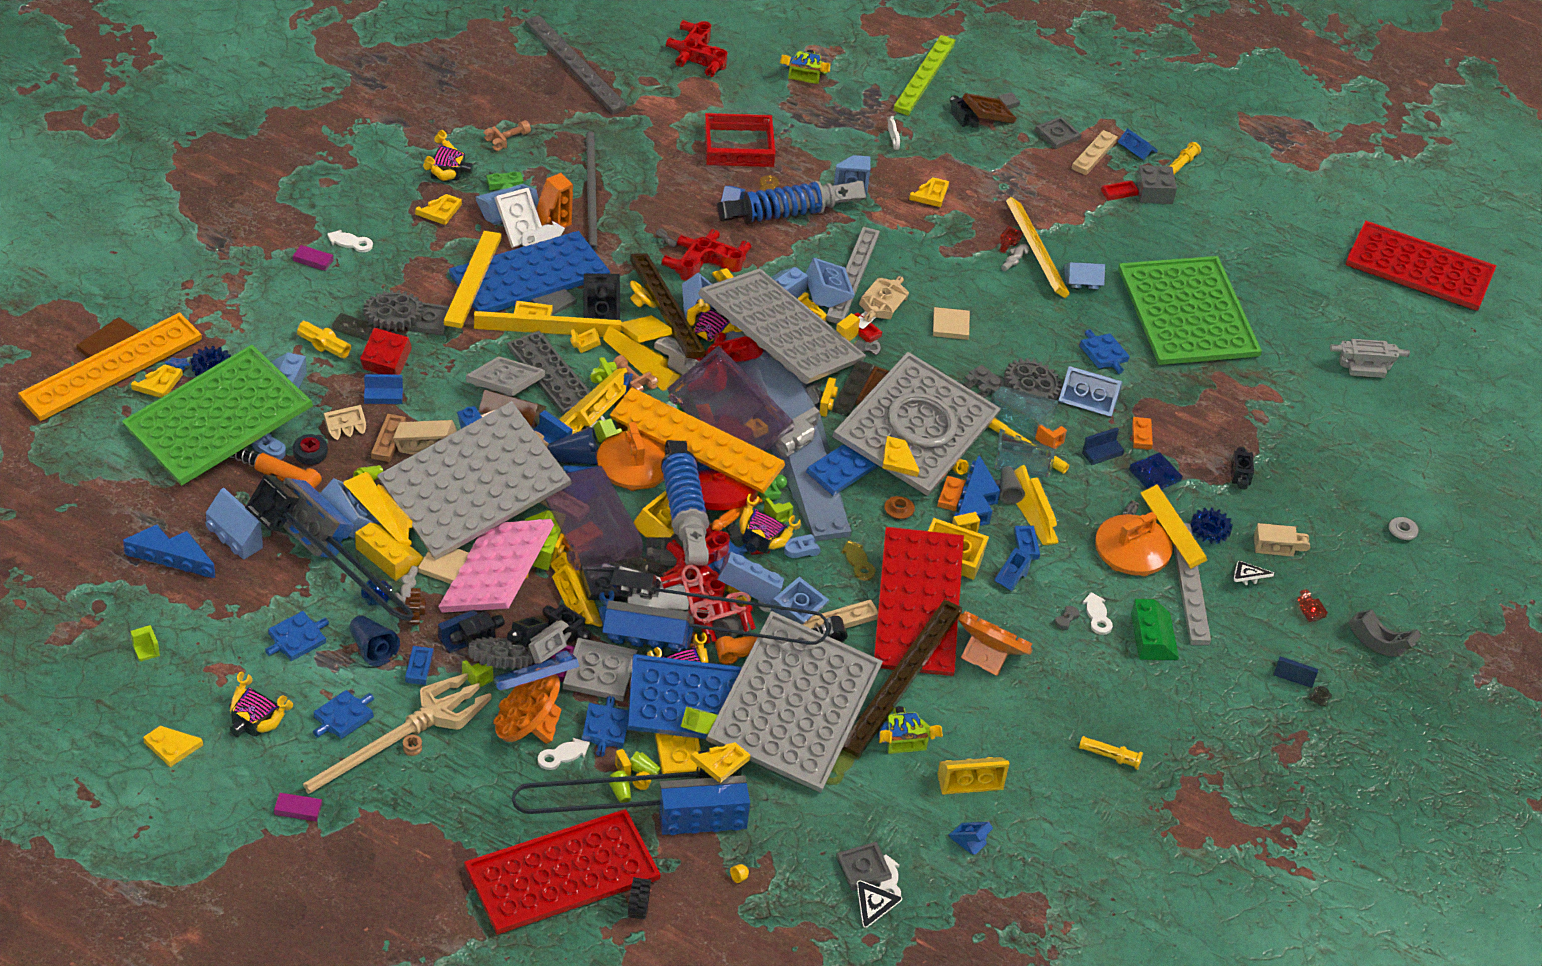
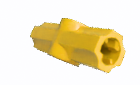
M302 321L297 329V335L312 342L316 350L320 352L327 350L344 359L349 355L351 344L337 338L331 329L324 328L322 330L305 321Z

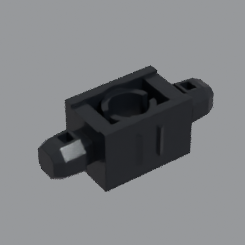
M952 95L950 97V113L962 127L968 125L972 128L978 127L980 122L975 112L962 98Z
M1238 447L1236 451L1234 450L1231 460V480L1233 484H1237L1240 489L1245 490L1248 488V485H1251L1254 475L1253 453H1247L1245 447Z
M561 604L557 609L550 605H546L543 608L542 614L549 619L548 623L550 625L556 621H564L568 624V627L563 630V634L571 632L567 640L568 642L572 643L578 638L586 640L591 638V632L585 628L586 619L564 604Z
M487 611L459 621V631L457 630L449 635L452 645L464 642L467 648H469V643L472 640H482V637L487 639L489 637L496 638L495 629L502 627L505 624V620L502 615L490 618Z
M535 617L513 621L512 630L507 633V639L528 647L531 643V638L541 633L550 624Z

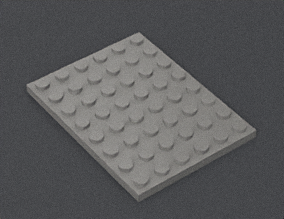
M761 269L703 287L698 292V295L706 303L712 305L719 314L724 315L730 320L732 325L741 329L744 335L753 339L760 348L765 349L773 359L782 363L785 369L794 373L803 383L808 384L857 364L866 357L862 351Z
M907 352L840 424L832 437L882 467L887 436L904 440L894 431L890 424L888 413L891 403L899 396L912 392L925 393L940 399L951 408L956 417L957 432L954 438L948 443L934 448L921 447L907 442L919 468L918 477L887 470L929 496L993 419L996 418L1001 408ZM915 401L907 402L898 410L900 424L907 431L918 437L938 438L943 436L948 429V421L945 415L930 404Z
M512 401L377 475L378 480L394 501L412 519V528L435 560L572 484L571 479Z
M773 611L770 612L760 634L804 641H817L824 635ZM828 636L823 642L816 645L758 637L706 741L719 747L735 742L750 754V761L821 793L883 661Z

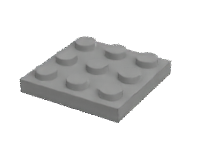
M498 356L467 374L466 382L476 387L487 388L493 392L504 393L506 396H514L516 393L545 377V370Z
M578 638L573 655L578 659L580 667L567 670L563 689L604 698L611 696L610 699L613 696L615 700L623 701L631 678L633 654H638V650Z

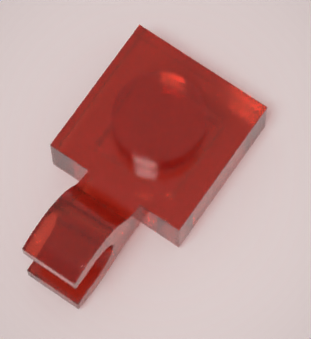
M1007 226L1000 236V240H1002L1000 244L1002 245L998 251L1006 253L1010 245L1016 246L1022 239L1023 232Z
M1308 589L1301 590L1300 594L1302 596L1297 597V600L1301 604L1300 609L1307 620L1312 622L1326 618L1328 612L1319 598L1313 599Z

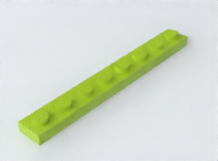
M940 35L895 103L893 111L909 116L953 49L955 39Z

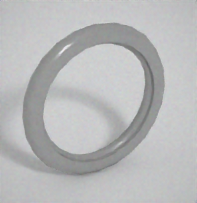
M915 392L907 393L896 398L889 407L888 416L892 428L901 438L914 445L929 448L939 447L951 441L957 432V421L951 408L932 395ZM913 401L930 404L945 415L948 421V429L943 436L938 438L918 437L907 431L898 420L899 408L903 404Z

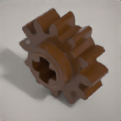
M411 588L410 597H406L405 605L414 614L410 624H420V615H425L426 598L421 597V588Z

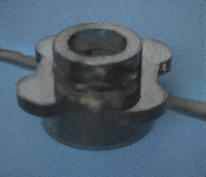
M1317 686L1313 688V693L1309 694L1308 698L1310 701H1314L1316 704L1324 707L1327 705L1328 699L1332 698V694L1326 687Z

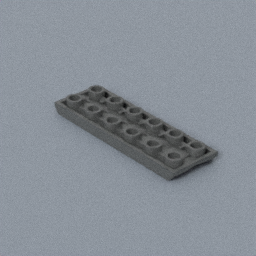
M540 331L507 343L509 351L518 362L545 370V377L538 380L536 384L561 414L568 412L590 393Z

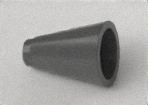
M1003 467L1001 479L995 481L998 488H1000V500L1005 504L1018 503L1025 497V492L1012 467Z
M739 615L714 620L712 624L713 627L737 631L744 630ZM715 631L717 639L724 636H730L732 638H735L739 635L734 633Z

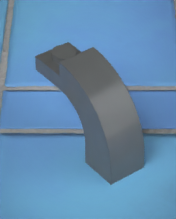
M1372 609L1357 612L1348 622L1353 633L1363 644L1386 656H1401L1406 649L1414 647L1416 641L1421 637L1418 629L1406 632L1389 630L1382 625Z

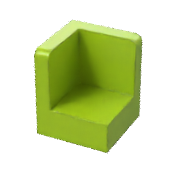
M611 418L605 421L599 420L592 426L599 443L622 433L621 428L616 430Z
M768 497L765 499L763 511L770 517L785 523L789 521L793 514V506L790 502L774 504Z
M151 625L130 631L132 645L140 662L160 656L158 641Z
M467 660L462 662V674H468L467 680L471 685L479 683V687H482L493 681V666L481 665L479 663L471 666Z
M686 706L681 727L709 734L718 715Z

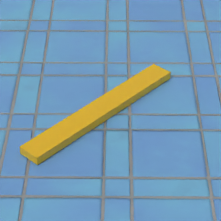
M1012 197L1008 198L1006 202L1056 293L1066 298L1070 295L1022 204Z
M483 232L445 316V326L463 327L500 243L501 233Z
M474 312V329L532 333L540 331L541 333L572 335L571 330L575 329L579 335L595 328L599 337H604L607 329L611 326L621 332V320Z

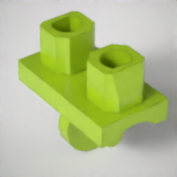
M605 357L599 358V367L594 368L590 374V379L593 383L600 384L617 370L615 362L607 363Z

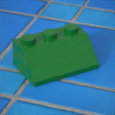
M1135 599L1131 611V619L1139 660H1179L1170 612L1155 599Z

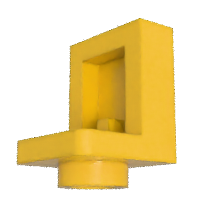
M595 328L579 335L575 329L571 330L572 337L570 341L574 348H578L580 353L601 345Z

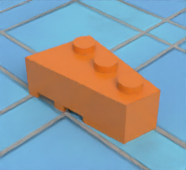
M562 173L549 177L545 181L536 208L542 226L547 224L553 225L552 221L564 228L572 225L573 184Z

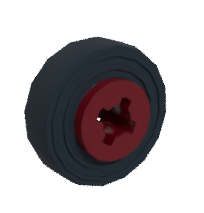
M303 435L296 439L293 444V455L302 464L313 465L320 463L328 454L327 442L319 435Z

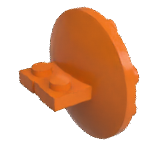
M636 422L628 423V431L610 437L600 445L597 452V466L606 480L619 487L627 488L630 491L654 488L664 481L661 461L665 457V445L639 433Z
M1153 512L1141 516L1125 514L1109 518L1100 525L1095 538L1096 550L1102 560L1112 570L1130 575L1148 576L1163 569L1171 558L1173 546L1164 528L1156 523L1157 516Z
M964 611L963 614L959 615V622L971 635L961 656L962 659L998 676L1008 654L1031 655L1033 643L1020 637L1016 640L1017 635L999 628V626L985 621L970 612Z
M554 674L518 685L507 698H504L499 703L498 707L500 710L493 723L495 724L496 734L502 740L514 742L532 732L544 743L552 742L556 723L562 710L554 704L560 688L558 675Z

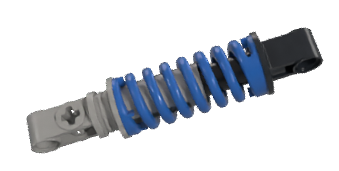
M814 181L809 185L804 183L800 186H784L782 189L777 187L774 190H758L756 193L753 191H743L740 194V200H728L717 203V210L720 221L743 218L745 224H751L754 221V217L758 222L762 221L763 215L766 220H770L772 214L775 219H779L780 214L787 218L789 212L792 216H797L798 210L801 215H805L807 209L810 214L823 213L825 207H834L836 203L861 201L866 199L863 181L834 186L831 183L821 185L820 182Z
M666 440L665 457L661 461V471L665 480L673 531L676 535H679V539L683 542L686 565L707 566L709 552L705 536L709 520L704 506L705 503L697 471V459L694 454L687 450V441Z

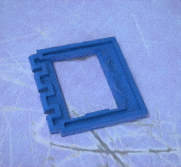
M565 650L556 653V657L545 660L542 663L528 665V667L518 668L497 675L493 681L497 689L504 690L580 666L578 659L572 653Z

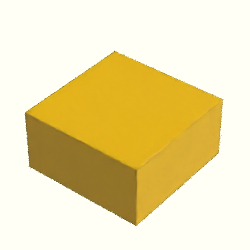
M851 313L837 324L836 331L848 341H851L858 335L860 318Z
M973 512L954 516L952 524L978 533L980 519L977 513Z

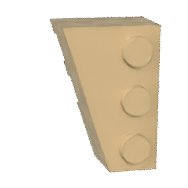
M453 420L400 422L393 439L399 452L415 455L457 432Z

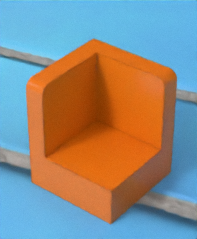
M1040 425L1037 428L1035 439L1050 451H1053L1064 443L1067 430L1060 426L1052 431Z

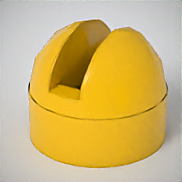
M959 459L952 469L955 473L963 475L968 471L969 464L966 460Z
M642 771L637 773L636 776L650 774L646 771ZM651 780L633 781V784L640 790H646L651 784Z
M738 864L730 868V875L734 882L740 883L747 879L749 870L745 865Z

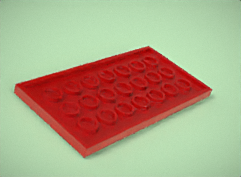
M1366 220L1345 265L1354 269H1359L1476 311L1480 308L1497 266Z
M894 527L885 528L874 657L883 661L880 668L894 670L944 599L959 606L964 535ZM958 618L919 673L954 676Z
M626 809L464 862V867L496 935L631 889L633 877L650 879L651 882L660 880L661 877L656 864Z

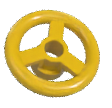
M636 281L630 282V287L635 293L630 299L639 308L643 304H647L652 308L657 307L644 287Z

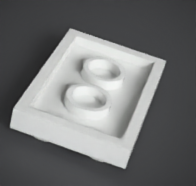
M529 188L495 197L511 247L521 246V236L526 230L536 231L542 226ZM532 235L527 238L528 243L533 241Z

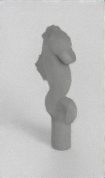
M1022 244L1017 248L1011 249V256L1007 257L1001 269L1007 271L1011 266L1017 265L1019 263L1018 259L1022 257L1023 253L1028 254L1029 247L1026 244Z
M412 566L408 574L402 576L401 581L404 585L401 587L400 594L395 593L404 604L406 597H410L411 588L416 585L415 576L418 572L416 566Z

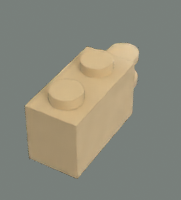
M1257 524L1254 534L1255 553L1294 556L1295 551H1308L1310 549L1309 535L1296 533V527Z

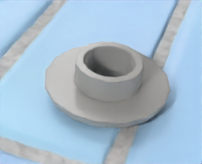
M1406 517L1394 518L1388 525L1390 532L1402 540L1414 539L1419 532L1416 523Z

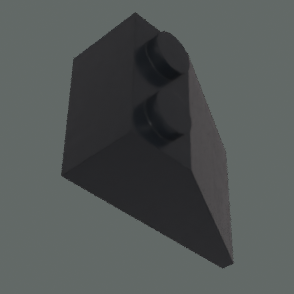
M584 273V318L620 320V274Z

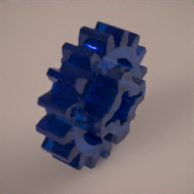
M205 346L203 351L198 349V354L193 353V358L190 359L192 372H195V376H199L230 358L231 354H228V350L222 351V347L215 349V346H212L211 349H208Z
M1212 507L1209 511L1203 508V511L1197 510L1196 514H1193L1190 525L1192 533H1197V538L1202 537L1203 542L1209 540L1210 544H1212L1216 540L1219 544L1221 539L1226 541L1227 537H1230L1233 524H1231L1232 519L1226 518L1227 513L1221 514L1220 509L1216 512Z

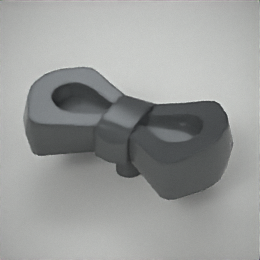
M659 228L656 231V235L663 239L661 244L664 245L666 242L672 247L677 246V241L671 239L665 230Z
M857 340L854 344L862 352L870 351L874 355H878L881 351V345L877 340L871 343Z
M735 520L725 528L730 533V539L738 541L744 535L735 524Z
M1066 606L1063 616L1055 618L1056 626L1061 630H1067L1070 622L1079 617V611L1073 606Z

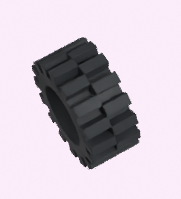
M633 877L628 917L646 919L651 889L650 879Z

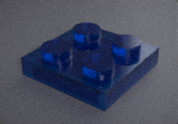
M1160 452L1130 464L1129 468L1147 489L1158 485L1162 490L1181 482L1183 477Z

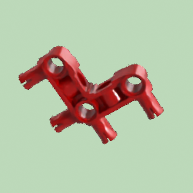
M682 20L679 29L689 32L687 37L682 41L669 37L666 41V47L675 49L680 53L675 59L677 66L683 67L689 60L706 66L705 74L707 76L710 75V77H713L718 70H724L727 67V51L716 46L707 45L711 38V24L707 21L694 24Z
M711 229L706 237L695 239L681 234L677 245L688 248L687 252L679 260L665 255L661 265L675 270L680 278L685 281L699 273L704 263H713L721 266L723 269L727 268L731 272H739L742 270L746 254L752 246L749 242L742 241L740 246L735 248L716 241L720 233L717 230L714 232V229Z
M719 332V337L718 333H716L714 344L708 347L707 351H705V356L696 358L697 361L705 365L704 375L700 379L687 382L689 392L692 393L704 389L707 391L711 390L713 393L723 391L728 378L726 375L727 367L735 362L756 359L762 355L763 349L750 337L742 336L726 340V335L723 332Z
M709 525L705 536L709 552L707 566H694L699 569L703 577L705 594L723 598L725 583L717 580L719 574L708 565L714 561H719L728 554L730 537L726 532L712 530V527ZM672 540V543L669 542L666 546V549L675 556L676 566L664 572L663 577L677 573V570L688 566L685 563L684 549L676 540ZM689 569L685 573V577L688 580H693L697 576L696 571L693 569Z
M688 565L677 570V573L660 577L661 582L670 581L662 584L663 589L681 584L682 586L684 585L685 592L706 595L703 588V577L699 569L694 565ZM689 569H693L697 573L696 578L693 580H688L685 577V573ZM744 592L731 593L725 597L736 599L739 596H744L747 601L751 602L749 595ZM687 596L690 609L687 612L695 619L694 624L713 627L712 623H714V620L737 614L740 616L744 632L749 631L747 623H749L751 630L756 629L751 611H753L752 605L739 607L736 603L712 601L705 598ZM699 608H706L709 613L707 618H699L697 610ZM701 629L702 633H705L707 636L705 644L710 643L709 634L712 642L717 641L714 630Z

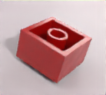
M374 328L360 358L363 369L381 375H400L412 349L409 337Z

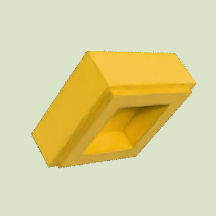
M623 749L617 750L615 765L618 771H625L626 775L631 776V762Z

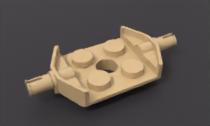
M898 276L896 280L876 279L861 297L859 303L867 312L864 316L865 321L870 322L873 317L892 319L895 310L904 299L907 300L909 292L901 285L904 282L903 277Z

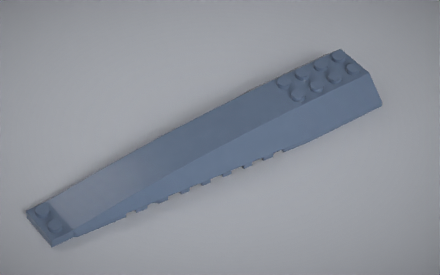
M731 331L725 334L726 340L746 336L743 331ZM763 349L762 355L756 359L732 363L744 396L764 400L765 405L755 414V419H760L768 426L769 433L763 436L766 437L767 445L772 450L774 456L785 462L783 475L787 479V487L791 490L795 504L811 535L814 536L816 541L850 537L851 528L847 520L841 492L832 496L806 473L807 467L830 453L820 411L818 423L813 427L815 433L811 443L800 448L798 451L793 450L794 454L787 458L783 457L776 448L777 440L785 433L787 422L813 407L819 410L818 403L814 405L805 389L813 385V383L806 384L801 382L794 373L785 369L782 363L773 359L765 349Z

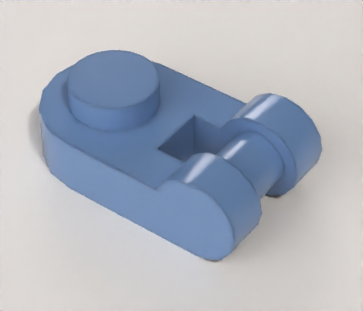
M270 433L251 443L252 448L259 453H265L280 460L286 456L285 445L272 437Z
M809 534L789 539L784 546V553L790 558H799L807 555L817 556L821 549L818 544H815L814 536Z

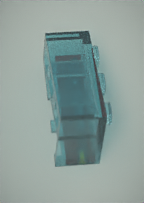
M1001 386L991 398V403L1001 408L997 415L998 417L1035 437L1038 426L1046 427L1055 417L1058 401Z
M1000 429L994 469L1002 470L1003 467L1010 466L1015 471L1021 465H1025L1028 474L1050 478L1054 461V448L1032 441V443L1023 441L1021 436L1016 435L1012 437L1005 434V430Z

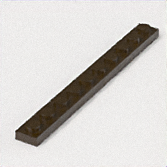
M648 253L631 254L630 261L665 322L672 328V334L686 358L696 359L704 357L705 350Z
M945 599L852 728L842 750L858 758L862 755L962 613V607Z

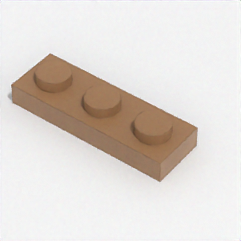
M387 414L371 452V459L391 461L396 449L393 437L399 423L406 422V417Z

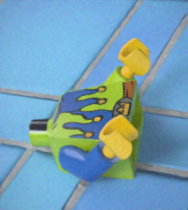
M807 50L806 52L798 51L793 57L781 55L780 64L789 69L788 79L819 84L820 74L826 75L828 72L830 73L831 63L821 61V56L815 54L813 50Z
M902 706L893 709V714L888 716L887 722L883 723L878 733L879 743L887 742L888 754L927 750L929 737L931 740L935 739L936 736L943 737L942 726H929L923 719H920L918 713H906L905 708Z

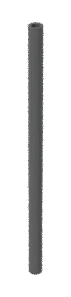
M587 132L588 244L595 251L597 250L595 134Z

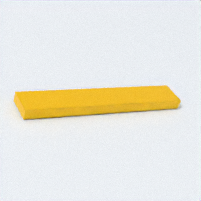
M1155 485L1141 492L1142 498L1150 510L1157 516L1158 522L1164 528L1189 568L1192 569L1207 561L1206 555L1160 487Z

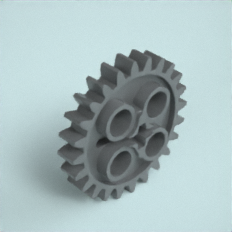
M390 290V293L383 291L382 295L376 293V297L370 296V300H366L363 308L365 321H368V324H373L374 328L380 326L381 330L387 328V331L390 329L397 331V328L404 330V327L411 328V324L417 325V322H421L424 313L422 301H419V297H414V294L407 295L406 291L402 294L400 290L396 293Z
M1019 358L1018 362L1014 360L1013 363H1009L1008 367H1006L1003 376L1007 389L1051 401H1056L1062 388V384H1060L1062 380L1058 379L1059 374H1053L1054 369L1049 370V365L1043 366L1042 361L1036 363L1035 359L1032 362L1028 358L1025 361Z
M482 637V640L476 639V641L472 640L469 643L468 655L471 659H474L473 661H480L479 664H487V666L506 669V667L521 669L522 666L528 667V665L534 663L529 646L524 647L519 643L509 641L507 638L497 637V639L489 637L487 639Z

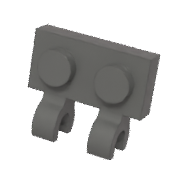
M983 365L971 370L965 376V379L968 381L963 384L968 389L978 384V389L981 391L977 394L983 398L990 394L995 397L1003 392V388L1007 387L1003 380Z
M679 535L647 537L645 562L655 563L660 560V565L676 566V558L666 549V546L669 542L672 543V540H676L680 545Z

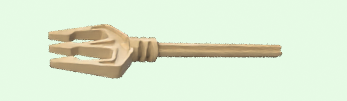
M465 673L425 686L420 690L422 708L408 715L404 724L303 783V787L306 788L308 794L410 733L418 735L421 731L433 725L455 730L461 729L491 700V694L488 693L475 698V704L459 713L452 712L453 709L463 700L471 698L480 688L479 683L464 687L460 692L441 699H435L434 697L449 688L460 687L468 679V674Z

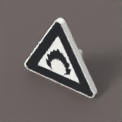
M1238 561L1234 581H1242L1245 585H1248V580H1251L1254 584H1257L1259 578L1273 577L1274 572Z
M861 880L857 882L864 928H868L902 901L900 895Z

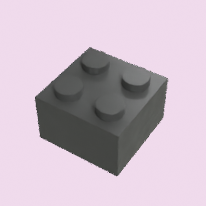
M1139 165L1136 186L1139 190L1140 203L1173 204L1177 190L1173 167Z

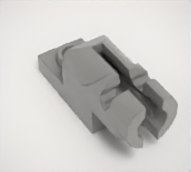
M665 336L655 342V349L669 355L668 367L683 375L685 378L689 376L691 381L702 378L705 365L696 359L686 358L676 340Z
M816 407L786 423L785 433L777 440L778 443L776 444L777 450L783 457L787 458L794 454L793 450L798 451L813 441L815 433L813 427L817 425L819 410Z
M556 621L531 638L529 648L535 664L544 662L567 646L566 641L571 635V632L563 634V630L568 627L567 623Z

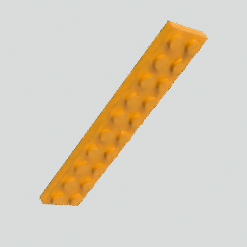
M179 312L19 392V399L42 421L202 340V334Z
M631 387L610 414L611 419L627 427L628 423L636 422L639 433L665 445L666 440L687 441V450L695 455L698 462L720 473H724L726 476L763 494L785 466L784 460Z

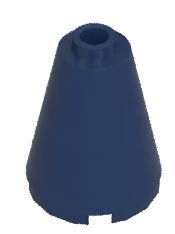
M588 427L553 441L547 447L558 463L598 464V446L596 445L597 438L594 427Z
M363 615L355 617L350 622L349 629L362 658L369 665L382 666L390 661L389 658L393 654L396 655L398 653L400 639L393 630Z

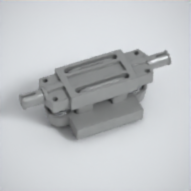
M1351 339V341H1342L1341 345H1330V352H1341L1339 358L1340 365L1349 368V373L1352 376L1385 378L1387 370H1390L1394 362H1397L1398 356L1409 357L1410 355L1409 350L1399 349L1396 344H1387V341Z

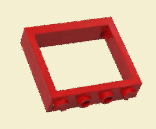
M705 113L706 165L774 167L775 142L772 115ZM710 130L766 131L768 149L711 148Z

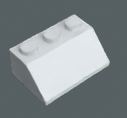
M681 584L666 588L668 590L685 592L684 585L682 586ZM659 592L658 597H652L651 600L640 598L638 594H632V597H627V603L677 611L688 610L689 607L688 598L685 595Z

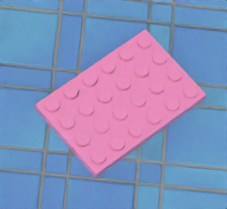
M539 519L504 522L478 536L467 555L464 565L459 569L460 572L451 583L438 606L441 612L509 609L554 526L552 520Z

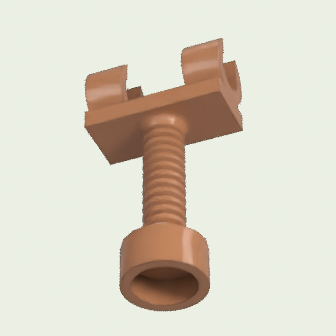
M524 120L518 123V127L503 133L495 126L492 129H486L483 133L486 135L484 138L487 141H492L495 145L492 147L496 151H500L503 148H507L506 138L519 133L522 135L531 133V127L528 121Z
M620 355L614 359L613 362H615L617 369L626 368L627 375L633 374V381L629 383V390L633 387L643 391L645 384L649 389L658 387L656 385L658 382L657 378L651 375L650 372L639 376L628 366V360L624 356Z

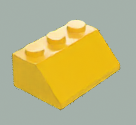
M666 490L644 507L632 523V526L645 537H671L675 534L672 527Z
M933 518L928 531L964 535L961 576L974 580L989 537Z
M370 522L355 532L356 549L395 581L407 574L412 566H419L424 559L411 546L399 543L383 525Z
M987 757L940 762L937 775L942 795L1003 790L1009 761L1002 757Z

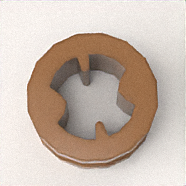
M417 735L406 736L403 740L404 753L409 756L418 755L422 751L421 738Z

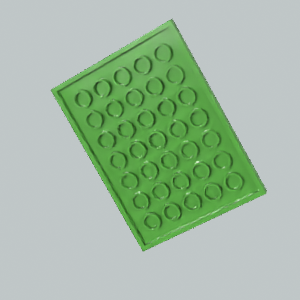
M1218 256L1119 263V273L1158 365L1261 356L1262 350Z
M250 345L124 419L122 423L182 486L313 407V404L253 345Z

